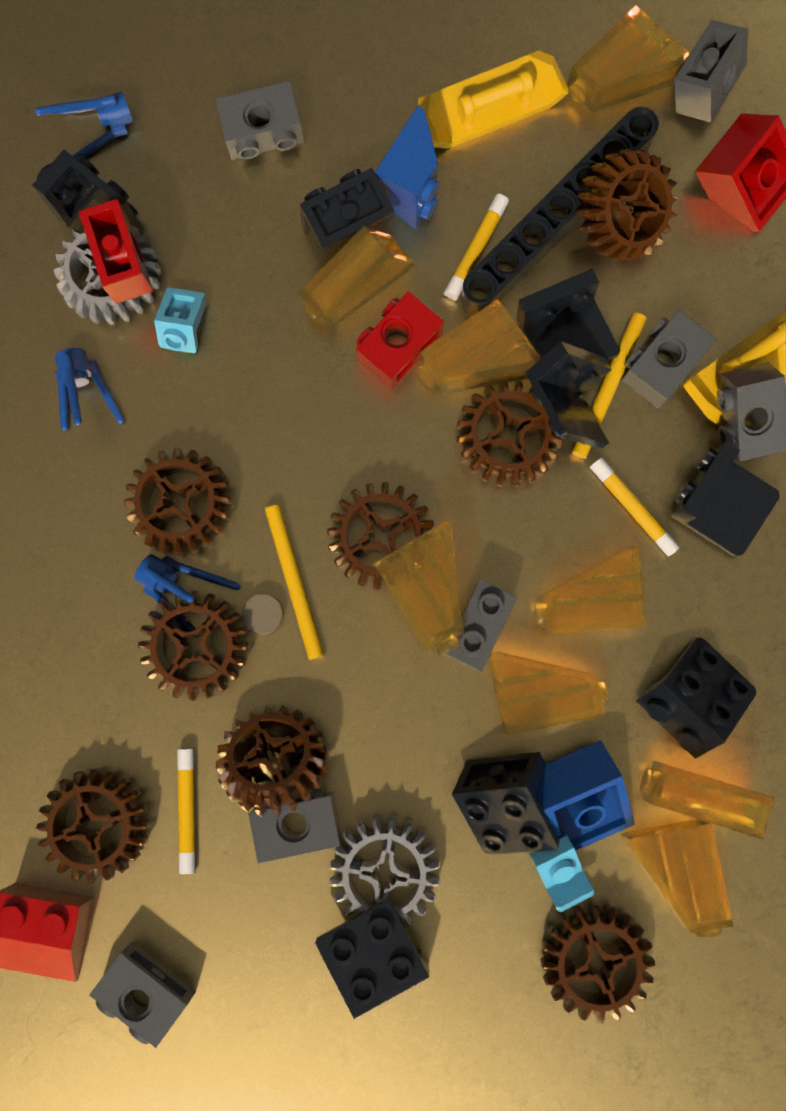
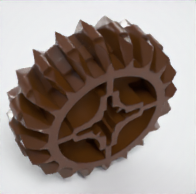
M621 149L619 152L603 156V163H596L591 166L593 176H587V178L582 179L587 190L577 195L584 203L583 208L578 210L576 214L584 217L585 221L578 229L584 233H589L585 243H588L590 246H596V253L607 256L611 260L621 261L624 259L633 261L639 259L640 256L652 254L653 247L663 245L661 234L672 232L668 224L669 219L678 216L672 211V203L679 200V198L671 193L677 182L667 179L671 168L661 165L660 157L649 155V152L642 149L633 151L632 149Z
M504 380L499 384V393H496L491 385H487L484 388L485 398L474 393L471 397L474 407L465 405L462 408V414L467 419L458 420L457 429L465 433L457 436L456 443L460 446H469L461 452V459L468 460L474 457L475 460L469 466V470L474 473L482 466L485 471L481 480L484 482L490 479L492 473L498 475L497 487H503L506 477L511 478V484L514 488L519 487L521 474L529 484L533 483L536 479L534 470L539 474L545 475L549 470L545 461L555 463L558 459L557 453L552 449L561 448L563 445V440L554 436L555 434L548 424L550 418L544 407L533 397L531 388L528 394L521 392L523 388L521 381L516 382L513 391H509L508 384ZM507 406L522 409L530 415L516 417L510 413ZM492 411L496 429L487 434V438L479 441L477 434L478 423L488 412ZM509 427L510 432L512 429L518 432L514 441H509V437L507 440L503 439L502 433L504 428ZM539 428L541 435L540 448L534 456L528 459L525 453L527 447L524 438L530 435L533 430ZM504 451L516 463L498 461L486 452Z
M180 448L173 450L172 459L164 451H159V463L155 464L149 458L144 459V464L148 470L145 473L137 469L133 470V475L139 479L137 485L132 483L126 485V490L135 494L134 497L123 501L124 506L135 509L126 516L128 522L138 523L133 533L138 537L146 535L144 544L150 548L158 543V551L163 554H167L173 545L174 553L182 556L185 552L186 543L191 552H199L198 540L201 539L208 546L212 545L213 539L208 533L213 529L216 533L223 534L224 529L217 524L219 518L223 520H230L231 514L222 510L221 506L233 504V499L228 495H220L231 488L230 483L227 480L218 481L224 474L220 467L211 469L213 461L208 456L203 457L198 462L199 454L195 450H190L185 459ZM176 473H192L199 476V478L194 482L189 480L182 485H175L169 480L168 476ZM156 486H158L161 497L159 502L152 508L154 512L150 513L151 496ZM169 489H171L177 495L186 498L181 500L185 502V505L183 507L187 511L188 515L184 513L182 510L177 509L175 506H171L175 505V503L172 502V500L175 497L172 495ZM208 489V506L204 516L200 519L196 512V506L198 501L204 497L203 492ZM179 518L183 519L190 526V529L176 533L165 532L158 528L164 521L169 523Z
M388 482L382 483L381 494H375L372 483L366 484L368 496L364 498L361 497L357 489L351 491L352 497L356 502L353 505L347 500H340L339 505L346 512L345 516L334 512L331 514V519L341 526L340 528H328L327 534L330 537L339 538L340 541L332 542L328 545V549L330 552H343L334 560L337 567L343 566L348 562L350 563L344 572L347 579H350L359 571L361 574L358 578V585L361 587L366 585L368 577H373L374 590L381 589V578H388L390 589H396L397 583L394 576L401 574L403 581L408 584L412 581L407 571L409 567L418 573H422L424 570L422 564L416 560L417 557L425 560L431 559L432 553L422 548V545L434 544L435 537L423 534V531L434 528L433 520L420 521V518L428 513V508L426 505L420 506L415 510L412 508L418 500V496L415 493L404 501L402 500L404 495L403 486L399 485L393 496L389 495ZM388 506L399 510L404 515L400 518L397 516L391 520H383L371 508ZM361 514L367 525V531L358 540V543L350 548L349 531L354 520ZM371 520L381 531H392V535H388V540L390 541L389 548L392 553L380 541H375L374 543L370 541V537H375ZM412 525L415 541L409 554L402 559L398 553L395 541L404 532V529ZM372 552H380L384 554L392 566L386 568L371 567L362 563L357 558L363 554L366 556Z
M199 591L191 592V595L194 596V601L189 604L181 597L175 595V608L167 599L162 600L160 606L165 615L157 611H150L148 616L156 623V626L142 625L141 632L150 635L151 641L144 640L138 642V648L150 649L151 655L142 657L140 663L146 665L153 662L156 667L148 672V679L151 680L161 674L164 677L158 686V689L161 691L167 689L171 683L175 684L172 692L174 698L181 697L184 688H188V698L190 701L197 699L199 688L202 689L206 699L213 697V683L221 692L228 689L227 682L223 676L226 675L234 681L239 678L240 674L231 666L232 664L245 666L247 659L236 655L237 650L244 651L250 647L248 642H237L236 636L248 632L246 626L234 630L232 623L239 620L241 617L240 613L235 612L226 617L224 613L229 608L230 603L224 600L216 609L213 607L216 595L208 593L202 604L200 603L201 596ZM190 611L208 615L204 623H201L195 631L178 626L173 620L179 615ZM218 624L226 638L227 648L224 659L218 656L219 653L211 645V636ZM165 632L169 634V638L173 640L177 647V654L171 666L167 662L163 651ZM203 634L202 640L199 643L203 654L199 655L197 651L184 659L190 646L185 637L189 636L190 639L196 638V635ZM192 661H200L206 666L210 665L217 670L214 674L203 678H191L181 674L184 668Z
M283 704L277 713H273L272 709L267 705L263 715L257 716L255 712L250 710V720L244 723L236 719V732L224 731V739L227 744L218 745L217 753L221 759L215 761L216 770L221 774L218 781L222 789L227 790L226 794L229 800L234 803L238 802L241 809L246 812L254 807L256 814L262 817L268 807H271L273 814L279 817L282 811L281 806L288 805L290 810L296 812V800L301 798L304 801L310 802L311 794L308 789H321L322 782L319 776L327 774L328 767L325 760L328 759L329 753L327 746H324L325 739L323 733L320 730H316V724L311 718L304 720L303 713L298 709L289 714L288 709ZM268 750L271 751L273 758H276L278 770H275L272 763L269 762ZM300 764L298 768L288 777L290 770L296 765ZM263 781H271V782L274 783V784H264V785H263V784H258V783L263 782Z
M99 768L91 769L88 777L83 771H79L73 774V782L68 778L59 781L60 791L53 790L46 795L52 805L41 806L39 812L47 817L48 820L38 823L36 829L47 831V837L39 840L38 845L40 847L50 845L52 852L47 854L45 861L51 862L58 858L60 863L57 866V873L62 874L71 867V880L78 881L85 874L88 883H94L101 874L107 881L115 876V869L123 873L129 869L128 860L136 861L141 856L136 846L147 844L148 837L139 833V830L150 827L151 821L140 819L139 814L147 811L149 807L147 804L136 805L134 800L142 794L140 789L130 793L126 791L130 785V779L126 777L115 784L117 777L115 771L106 772L103 778ZM93 792L100 793L111 799L119 810H106L102 807L99 798H94ZM77 798L79 805L75 806L76 820L72 826L66 828L68 810ZM106 819L110 820V822L101 825L98 830H90L88 828L79 831V828L88 825L89 821L98 820L100 822ZM123 822L121 841L117 849L111 854L109 845L112 844V828L116 824ZM71 840L82 841L86 845L88 852L93 853L94 857L85 855L77 850L71 843Z
M592 902L589 907V915H586L582 907L577 905L574 907L577 917L571 921L565 913H561L559 916L565 925L562 930L554 925H550L548 928L550 934L556 940H543L542 942L543 950L552 954L540 958L541 967L549 970L543 975V980L547 986H554L550 993L555 1001L564 999L563 1008L567 1013L573 1012L578 1007L580 1019L586 1021L593 1011L597 1022L603 1024L605 1012L610 1011L613 1018L620 1021L621 1013L618 1008L625 1005L628 1011L635 1012L636 1007L631 999L634 996L642 1000L646 999L647 994L640 985L641 983H653L654 978L652 975L644 970L655 966L654 958L646 954L651 950L652 944L648 939L641 938L644 929L638 923L631 925L632 917L627 912H623L617 917L616 908L613 905H608L603 915H601L599 905L596 902ZM606 930L621 936L625 943L616 946L615 943L600 944L593 931ZM580 937L582 942L580 952L576 956L569 958L570 963L565 964V958L570 946ZM591 946L603 958L601 960L603 966L600 967L603 978L591 965L594 964L591 960L594 957ZM629 960L625 975L614 986V974L618 969L626 966V961ZM578 978L579 982L584 980L595 981L601 992L590 993L582 991L573 986L569 981Z

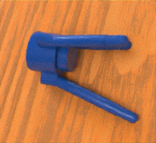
M123 91L102 98L54 104L35 109L37 115L58 113L65 115L97 110L102 126H111V130L74 154L73 157L76 159L80 156L86 158L114 138L126 135L125 125L133 122Z
M69 348L59 351L55 355L58 369L55 374L58 383L61 429L66 431L69 427L68 395L73 422L75 425L82 423L77 388L87 385L89 377L93 378L119 424L124 423L125 419L100 375L97 361H88L86 351L82 348Z
M154 554L148 555L140 563L134 576L135 581L144 586L143 592L152 597L159 605L162 600L166 599L161 593L166 594L168 591L189 603L194 601L193 595L175 584L177 574L173 572L174 570L233 590L240 589V584L179 563L168 555L163 559L158 558ZM182 614L175 618L184 628L192 631L196 630Z

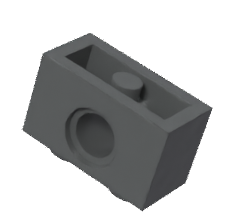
M714 20L710 21L674 79L676 113L712 122L747 65V28Z
M290 81L215 99L231 160L237 158L252 159L262 152L275 149L281 151L289 150L295 147L296 144L304 143L301 122ZM258 122H269L264 127H254Z
M678 310L670 321L663 317L648 335L654 340L646 350L639 346L624 364L630 370L622 381L657 409L668 400L717 340V338L681 310ZM657 352H668L672 356L674 364L668 365L661 362Z
M768 362L721 373V389L717 390V402L723 415V425L718 430L721 445L727 441L740 449L735 457L739 462L786 451L785 375ZM754 409L753 412L746 417L747 413L750 410Z
M480 579L443 654L478 672H482L518 597Z
M322 787L321 789L311 788L308 789L311 794L310 802L304 801L301 798L296 800V812L300 813L306 820V829L300 833L291 832L285 824L286 815L294 812L289 809L288 805L281 806L282 811L279 817L273 814L271 807H268L262 817L257 815L254 809L248 814L258 864L340 846L343 838L333 792L323 794Z
M130 943L117 956L89 996L96 1001L97 1008L103 1014L111 1018L117 1017L129 1027L130 1034L137 1041L143 1044L150 1043L156 1048L186 1008L195 992ZM137 989L145 992L149 999V1005L142 1006L137 1004L133 999L132 991Z

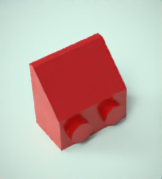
M741 113L695 172L708 198L754 232L761 231L786 199V131L779 115Z
M14 883L0 890V968L76 982L79 977L94 897Z

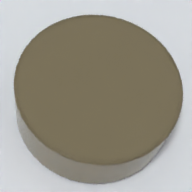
M258 594L251 597L245 603L242 610L244 624L249 630L257 634L265 635L276 631L284 617L283 608L279 601L267 594Z

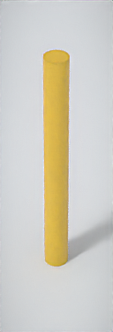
M632 313L618 345L620 353L618 357L612 359L610 363L612 370L605 375L591 407V411L600 426L625 371L626 366L624 364L630 358L647 320V317L641 313ZM576 442L572 454L586 459L591 445Z
M280 505L269 506L265 508V513L308 659L313 660L323 657L324 653Z

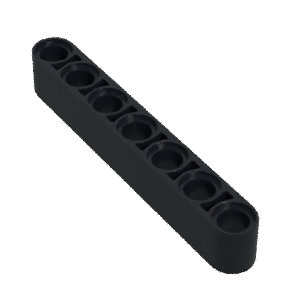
M641 106L630 110L466 276L461 295L462 308L466 313L475 317L485 316L490 313L583 218L576 214L578 210L583 208L584 203L577 195L586 192V190L577 183L583 182L582 179L587 178V176H593L591 166L596 163H603V156L619 152L621 149H632V151L649 150L659 127L658 116L653 110ZM631 130H638L644 136L635 135ZM555 208L562 209L566 212L567 216L558 217L550 210ZM535 235L541 240V243L530 244L523 237ZM506 261L513 264L515 269L505 272L500 270L496 264ZM475 288H481L489 296L485 299H476L469 292Z

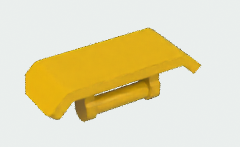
M538 50L418 98L417 106L425 111L433 146L449 149L547 110L568 94L569 89L554 56Z
M786 309L683 383V387L705 416L719 427L723 425V415L717 402V390L721 389V373L768 362L785 375L786 382Z

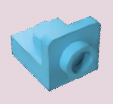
M167 287L154 319L158 344L161 348L196 353L198 348L196 331L206 307L205 293Z
M567 835L559 839L560 844L557 850L535 851L530 854L538 874L559 912L595 894L593 886L583 871L576 851Z

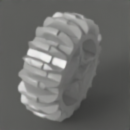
M132 225L153 290L160 289V283L155 278L161 275V267L158 263H155L158 261L159 256L156 250L151 248V242L148 237L140 236L139 230ZM73 229L75 240L73 242L62 240V246L67 252L55 254L56 261L61 266L53 269L55 277L59 280L56 284L57 289L62 295H65L64 302L70 308H75V312L80 317L86 318L89 316L94 323L98 324L105 318L109 324L114 325L117 315H120L124 321L129 322V312L133 309L138 314H143V308L140 303L143 300L153 303L154 297L152 294L148 293L115 304L102 287L85 232L81 234L80 231ZM86 265L89 268V274L85 280L87 285L82 289L81 276Z
M376 815L373 816V830L369 831L366 823L361 820L357 823V829L360 833L359 837L350 830L344 833L343 837L350 847L341 844L334 848V852L344 858V860L333 859L330 861L329 868L341 872V874L330 877L329 884L333 887L343 886V889L334 895L335 902H342L346 899L350 900L343 911L346 916L352 915L356 909L360 913L386 900L393 888L397 886L408 887L409 883L416 884L413 891L403 900L393 904L398 916H401L404 923L410 926L413 924V918L410 913L411 909L420 916L426 914V908L420 899L427 902L435 901V893L426 888V886L435 887L440 885V877L428 873L439 869L440 861L438 859L426 860V857L435 851V846L433 843L422 847L419 846L426 836L423 830H419L411 837L408 834L411 831L412 822L406 820L402 830L395 829L397 819L393 815L389 817L388 828H381L380 816ZM383 840L382 850L377 858L372 860L363 859L362 862L352 861L356 853L363 846L373 841ZM396 842L404 845L411 851L416 858L420 871L410 870L409 866H404L396 860L394 856ZM386 853H389L388 864L390 865V872L396 874V876L393 878L389 875V881H385L384 891L381 892L380 874L373 870L375 867L380 870L381 864H384ZM351 874L359 875V879L369 881L373 885L375 890L374 902L369 901L359 893L353 883Z

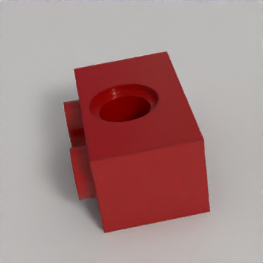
M115 199L78 211L102 287L114 303L117 304L154 292L131 220L119 200Z
M409 291L400 300L397 297L394 298L382 313L384 318L375 328L371 326L366 328L356 341L358 346L356 348L357 360L391 390L443 334L444 321ZM395 332L403 333L408 338L401 345H393L387 341V337Z

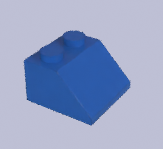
M419 106L416 107L375 171L395 211L394 217L414 229H417L423 218L429 220L436 210L439 199L436 198V192L440 185V181L437 180L438 161L424 109Z
M601 740L589 746L580 747L575 752L546 763L535 794L558 839L567 835L575 851L635 825L623 776Z

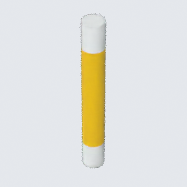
M502 194L495 195L443 293L450 300L457 301L464 279L476 266L509 203V199Z
M602 457L590 466V469L668 557L680 548V545Z
M194 748L177 749L179 874L195 873Z

